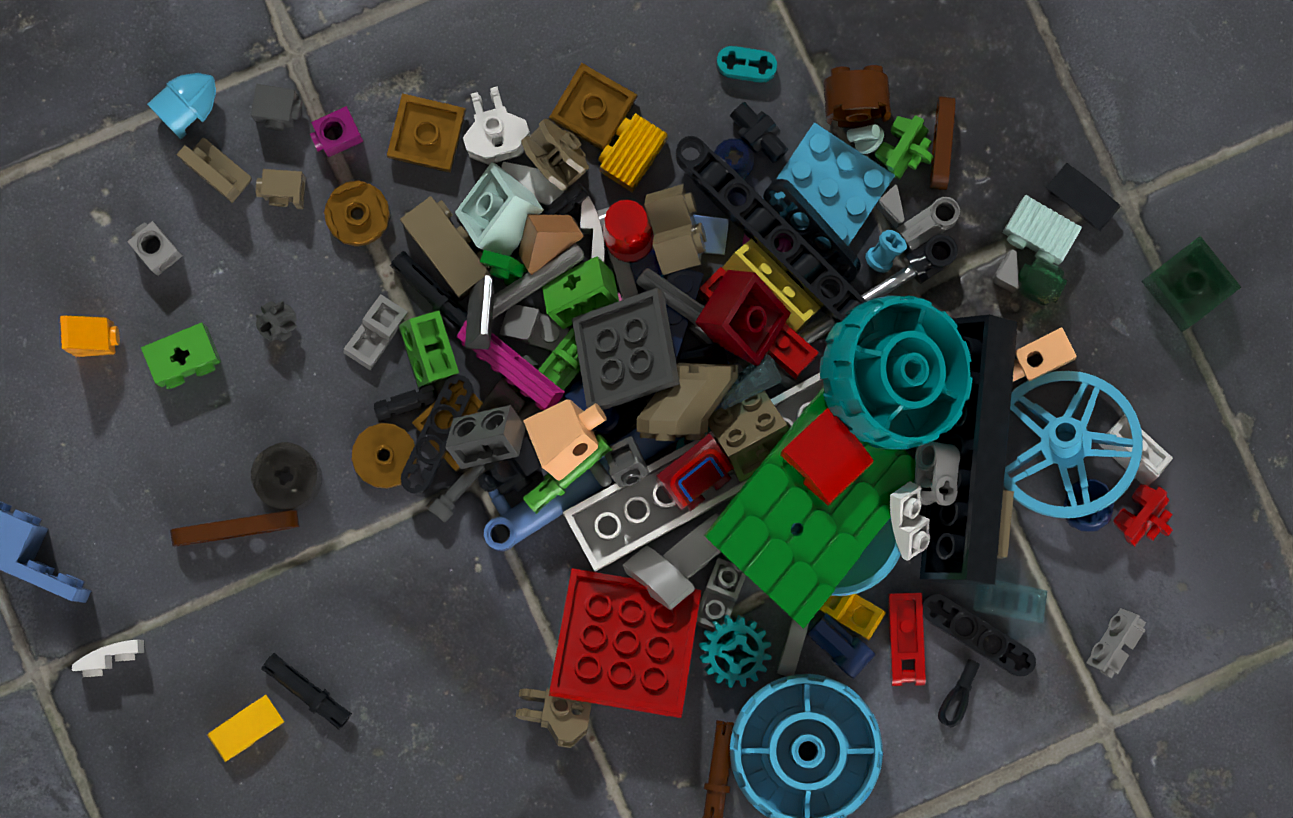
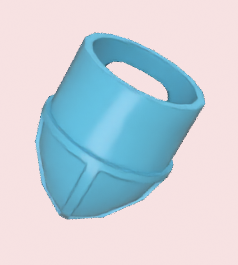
M202 73L180 75L166 83L167 86L147 105L182 139L187 135L185 129L196 118L203 123L213 108L216 87L212 75Z

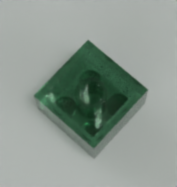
M1201 236L1141 281L1181 332L1191 327L1241 288Z

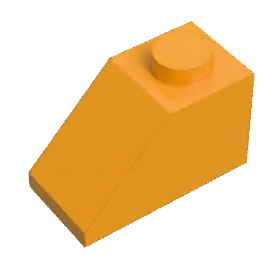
M60 316L63 350L75 357L115 354V346L120 343L118 326H114L113 321L105 317Z

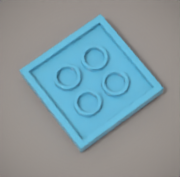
M814 122L776 179H785L792 183L849 246L895 175ZM781 191L775 193L774 196L776 199L784 198L785 194ZM792 202L785 210L789 212L795 204ZM804 213L794 214V220L798 225H809V219ZM825 237L815 238L817 242L831 249V243Z

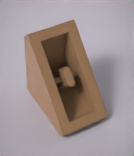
M527 214L518 254L526 269L532 275L582 239L584 235L571 215Z

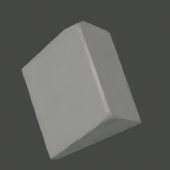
M894 185L878 200L876 208L895 228H898L903 224L905 218L898 187Z
M1013 249L1007 252L992 279L994 284L1011 293L1018 289L1017 251Z

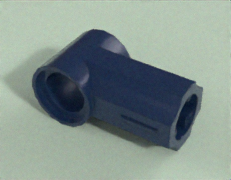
M827 613L807 634L817 645L833 657L832 661L853 680L875 656V653L855 635L851 636Z

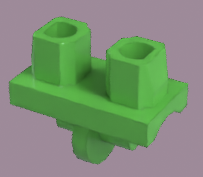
M916 115L912 120L897 116L892 125L891 133L900 138L899 143L894 147L883 142L875 153L877 160L895 175V178L899 180L908 166L916 170L920 162L930 164L934 158L927 151L932 144L931 140L925 138L929 130L923 125L924 119Z
M572 328L538 369L563 391L566 390L581 371L574 329Z

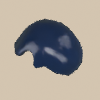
M1087 479L1090 502L1099 499L1110 491L1106 484L1096 479ZM1078 481L1072 484L1077 506L1084 504L1080 482ZM1066 493L1063 507L1071 506L1068 493ZM1114 503L1103 510L1087 516L1066 518V522L1071 527L1083 532L1098 531L1109 523L1113 514Z

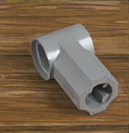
M950 197L938 198L931 206L896 228V231L905 239L907 248L912 252L928 242L933 236L952 228L960 215V207ZM941 206L949 207L953 212V218L949 221L938 219L936 209Z

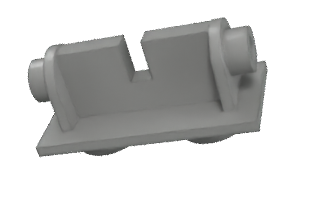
M1120 608L1118 613L1111 618L1108 629L1100 642L1093 647L1091 656L1086 664L1101 670L1102 674L1111 679L1114 674L1118 675L1129 657L1126 652L1121 650L1122 646L1126 645L1133 650L1146 631L1144 629L1146 622L1140 619L1138 614Z

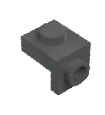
M632 436L612 445L613 450L605 455L610 467L609 474L620 488L634 485L643 476L650 473L636 440Z

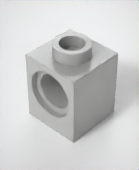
M153 221L149 224L143 223L131 233L132 238L127 241L149 269L157 276L183 256ZM152 239H159L161 243L159 250L153 254H148L146 252L147 243Z

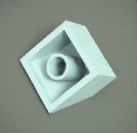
M491 162L455 213L478 248L510 256L522 240L527 214L540 215L544 209L531 191L500 166Z

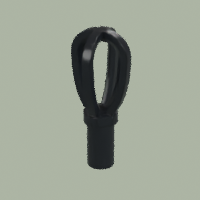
M968 659L956 686L943 701L938 712V719L942 724L948 727H955L962 721L969 702V691L972 689V682L980 667L978 662ZM962 690V700L956 718L953 721H949L946 719V711L955 695Z

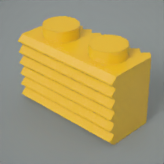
M636 113L631 120L625 118L616 131V135L619 136L613 147L608 144L598 158V161L602 163L600 165V172L632 193L668 138V134L665 131H662Z

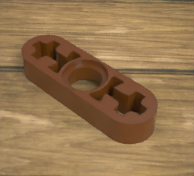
M938 96L932 148L934 158L931 162L930 189L947 190L956 104V100L953 97Z

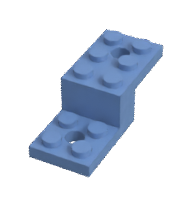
M0 501V570L70 601L86 603L91 590L83 587L85 581L69 574L59 573L56 576L53 574L55 568L45 563L34 561L48 531V528L39 525L42 519L15 509L14 513H11L9 511L12 506Z

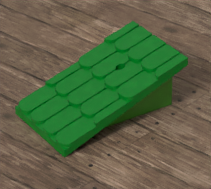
M824 386L704 534L717 549L803 629L836 590V586L890 519V494L908 482L914 483L916 461L904 449H881L869 445V442H861L874 460L873 463L828 506L803 484L805 477L780 455L782 450L828 408L823 396L825 392Z

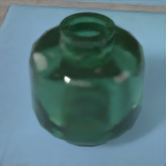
M1036 258L1031 265L1024 263L1018 275V281L1021 282L1019 292L1023 297L1041 306H1047L1051 301L1054 303L1058 301L1068 280L1063 278L1064 271L1061 267L1042 258Z

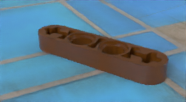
M297 510L180 527L171 529L170 533L172 546L176 547L289 530L300 526Z

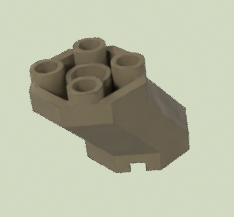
M676 363L680 384L654 394L637 417V432H640V438H655L656 441H676V438L702 440L705 437V433L708 432L709 417L738 379V365L717 363L716 365Z

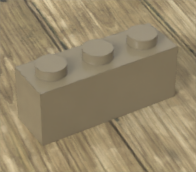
M430 196L400 218V221L461 301L469 295L472 287L485 275L491 277L488 271L489 267L480 262L483 253L479 251L475 254L468 245L472 242V239L461 225L455 228L449 218L453 214L442 200L436 203L432 196Z

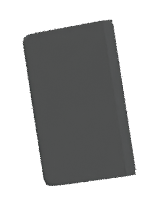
M487 275L472 287L469 293L465 347L467 349H489L491 346L495 291L492 278Z

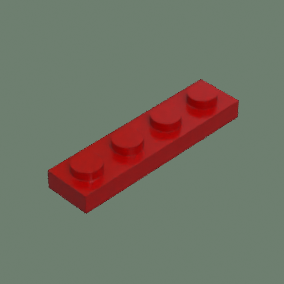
M720 267L699 288L698 294L707 302L726 274V271ZM785 323L766 354L792 377L797 379L817 358L819 352Z

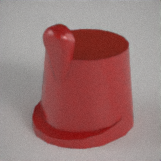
M619 200L612 204L607 210L602 230L604 242L611 255L619 261L627 263L638 262L645 258L653 247L654 234L647 213L640 204L632 200Z

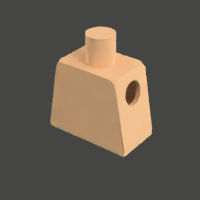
M1062 327L1015 351L1017 359L1014 360L1013 382L1024 376L1030 382L1076 360L1077 355ZM1035 354L1040 355L1043 361L1041 364L1035 367L1028 364L1027 358Z
M564 400L525 419L524 424L542 468L560 481L598 449L599 443L593 429L606 421L607 418L603 410L596 403L583 411L572 400Z

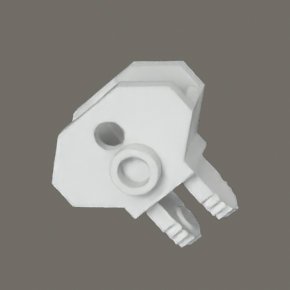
M498 87L490 88L491 99L496 109L483 111L482 98L478 92L471 94L476 112L474 115L475 122L463 137L469 157L487 165H490L491 162L498 163L519 157L524 151L521 140L526 136H530L526 120L508 113L505 106H503ZM503 143L500 147H495L497 144Z

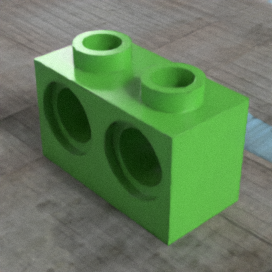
M440 311L414 317L398 325L418 388L448 379L459 373Z

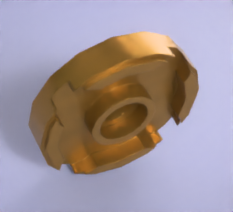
M362 181L346 182L334 189L324 210L326 225L333 236L342 243L352 246L369 245L379 239L387 229L390 218L389 205L382 192L375 186ZM357 209L362 210L364 213L363 217L359 220L352 218V213Z
M379 423L369 426L359 434L353 445L352 462L354 469L364 482L376 488L389 489L401 485L402 471L415 446V442L404 429L394 424ZM384 449L390 452L389 459L387 461H380L378 457L379 452Z

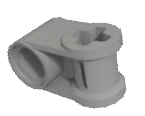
M933 441L918 446L915 454L914 483L921 486V505H930L933 502H937V504L942 506L951 505L958 493L957 478L960 462L958 448L952 444ZM931 488V491H922V489ZM939 490H948V493H939Z

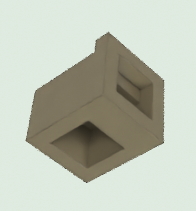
M263 169L262 178H257L256 197L264 198L272 206L287 207L289 202H293L296 209H303L306 177L302 171Z

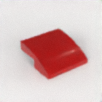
M828 408L782 450L780 455L805 477L803 484L827 506L874 461L857 437L848 431L849 428L837 416H834Z

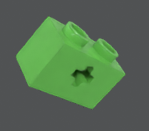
M598 256L562 273L542 286L546 312L563 330L573 325L572 318L619 302L614 273Z
M202 322L141 347L155 384L160 387L166 386L167 389L185 383L184 378L196 373L198 377L209 374L215 370L214 365L221 363L208 327ZM181 351L189 355L185 358L186 364L184 365L176 361L180 358L179 353Z

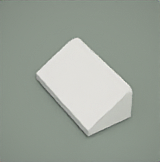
M1125 414L1106 434L1132 439L1130 425ZM1142 430V457L1135 478L1140 483L1148 486L1160 476L1173 457ZM1099 444L1104 450L1132 452V447ZM1113 457L1127 470L1131 457Z

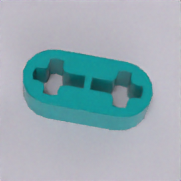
M727 46L718 53L716 66L719 73L727 78L762 83L770 81L775 76L777 60L773 54L764 50ZM729 55H734L735 61L745 63V65L735 64L733 69H727V63L722 62V60H727ZM760 59L767 60V66L772 67V69H766L765 74H760L759 68L748 66V64L757 65L760 63Z

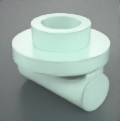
M876 124L847 131L848 141L854 142L855 148L862 154L876 151L884 138L883 129Z

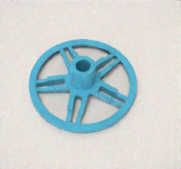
M1055 371L1049 372L1030 382L1026 381L1012 392L1010 409L1041 437L1040 443L1018 456L1017 460L1005 467L1004 488L1007 491H1014L1013 498L1016 501L1042 515L1056 518H1076L1103 510L1125 493L1134 480L1140 466L1143 438L1138 417L1129 401L1119 390L1105 380L1087 373ZM1075 381L1082 383L1076 395L1074 394L1064 416L1059 418L1054 417L1037 403H1032L1024 395L1034 388L1051 382ZM1088 385H1091L1094 389L1082 420H1076L1073 416ZM1099 390L1110 396L1122 409L1130 425L1132 439L1087 431L1086 427L1095 406ZM1018 401L1048 425L1042 430L1014 404ZM1092 443L1132 447V452L1091 449ZM1041 453L1046 459L1012 478L1008 475ZM1084 457H1131L1128 468L1117 485L1104 496L1090 502ZM1056 463L1058 464L1071 506H1054L1040 502L1024 493L1015 482ZM1077 467L1084 502L1083 505L1078 506L1067 469Z

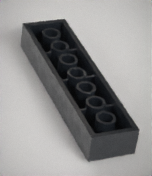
M989 314L952 318L958 326L957 330L963 341L967 343L972 361L970 362V377L973 379L969 400L965 401L962 416L951 430L941 433L939 438L933 441L955 445L960 452L957 478L958 493L951 505L942 506L937 504V502L926 505L925 517L930 519V542L928 547L922 551L921 580L945 584L995 585L1018 322ZM939 490V493H948V490Z

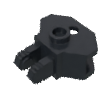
M530 436L523 438L519 456L485 465L486 472L478 477L479 487L485 492L499 489L504 496L514 489L519 492L533 483L532 477L543 468L532 445Z

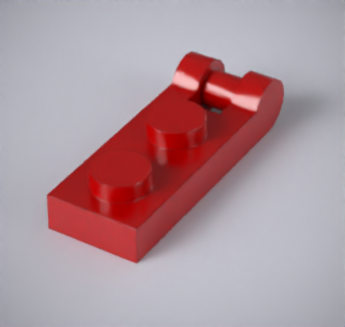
M922 593L888 594L891 686H902V683L913 682L915 686H923L926 682ZM913 659L914 668L902 670V660Z

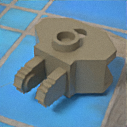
M543 119L539 123V127L530 136H526L521 140L525 153L548 181L562 191L567 190L589 169L585 160L586 154L580 148L581 143L573 133L562 130L549 119Z
M527 688L520 689L519 697L521 699L544 703L543 712L527 708L516 710L515 717L521 720L541 723V727L548 728L558 746L572 748L587 734L592 703L549 696L550 688H547L546 691ZM579 710L581 714L575 715L572 711Z

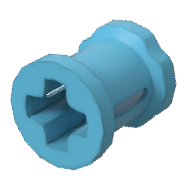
M893 230L882 232L879 236V243L875 247L870 248L865 255L867 263L878 272H888L893 266L895 257L906 250V241L899 233Z

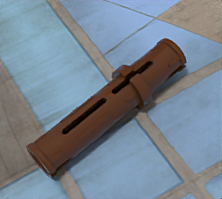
M716 720L708 783L704 784L707 794L702 818H723L726 793H730V786L727 785L731 764L730 739L734 726L733 722Z

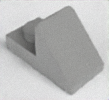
M513 305L507 309L499 335L553 352L567 335L570 327L563 330L550 316L540 313L539 309Z

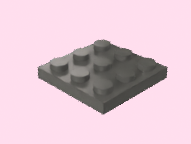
M655 288L572 318L587 409L596 403L602 410L680 384L665 297L662 290Z

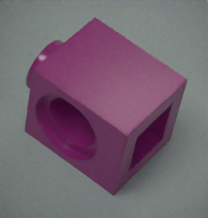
M347 106L311 122L315 129V132L310 133L317 151L324 149L328 158L364 142ZM332 127H340L343 129V133L340 138L330 140L326 137L328 130Z

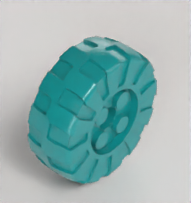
M915 296L880 297L866 301L846 312L847 317L841 322L834 324L825 340L827 345L824 356L821 357L820 379H823L825 391L823 396L832 414L837 416L849 428L848 431L853 433L860 442H869V445L881 449L901 450L925 445L938 439L941 433L951 430L963 414L962 409L965 401L969 400L973 379L970 377V362H972L966 341H963L958 332V326L945 311H939L933 307L932 302Z

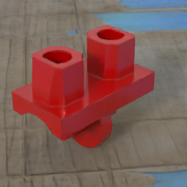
M1141 483L1131 497L1132 501L1143 507L1139 514L1135 516L1123 508L1113 520L1114 525L1125 535L1126 541L1134 547L1146 532L1145 536L1154 541L1159 533L1169 536L1173 531L1166 524L1173 514L1166 509L1162 512L1170 500L1166 496L1168 494L1167 491L1161 487L1154 490Z

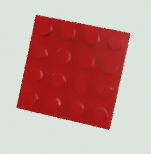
M571 568L549 696L681 718L701 590L695 589L670 610L650 597L647 588L633 578Z

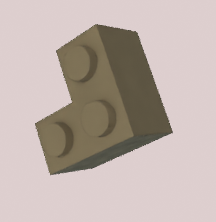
M684 184L647 194L644 206L654 232L653 248L662 275L700 265L702 252L706 251L704 242L707 239L702 223L696 224L693 212L697 211L693 194H686Z

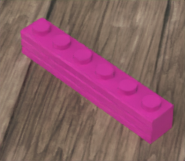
M467 320L457 334V338L462 341L461 344L464 347ZM491 333V346L489 349H472L477 353V358L488 362L493 371L505 376V380L509 384L516 385L522 395L533 399L535 405L542 410L558 404L565 391L493 333Z

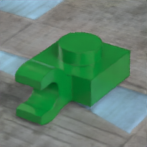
M484 250L480 259L482 264L491 269L489 272L491 275L504 279L506 286L515 282L518 278H522L523 273L528 272L524 264L507 255Z

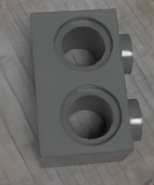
M511 405L453 418L445 448L461 469L517 457L520 454L526 426Z

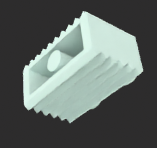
M1025 195L1002 233L1008 236L1007 241L1011 245L1019 249H1024L1025 246L1036 252L1035 257L1039 261L1052 266L1053 262L1059 265L1064 260L1082 227Z

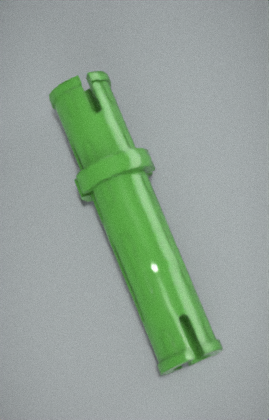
M596 435L599 443L598 449L562 480L558 481L551 474L547 473L544 476L545 480L523 497L526 504L536 514L557 495L562 496L566 493L565 489L613 450L602 435Z

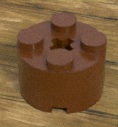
M870 65L864 67L863 70H850L849 67L844 66L831 69V76L823 82L825 114L828 124L831 125L832 120L838 121V127L860 128L874 125V119L882 117L883 122L890 119L888 76L883 73L882 66Z

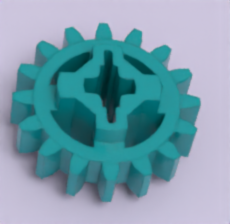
M726 615L724 618L725 624L720 625L717 621L712 622L715 628L713 633L704 631L708 642L699 643V647L706 651V654L701 655L699 658L702 663H709L704 670L708 675L715 673L714 680L718 684L726 678V685L729 688L733 687L736 680H738L742 687H746V678L750 677L756 682L758 681L756 671H767L762 662L763 660H771L772 656L764 651V649L771 646V642L761 639L765 636L766 631L763 628L755 630L757 622L753 619H750L745 624V618L742 615L737 616L736 622H733ZM729 632V635H728L727 637H725L723 640L719 641V639H720L724 634H726V633ZM746 632L753 637L756 647L746 643ZM736 645H738L743 651L735 653L733 658L727 651L735 650ZM714 655L724 658L725 670L717 665ZM752 662L747 668L741 670L747 663Z

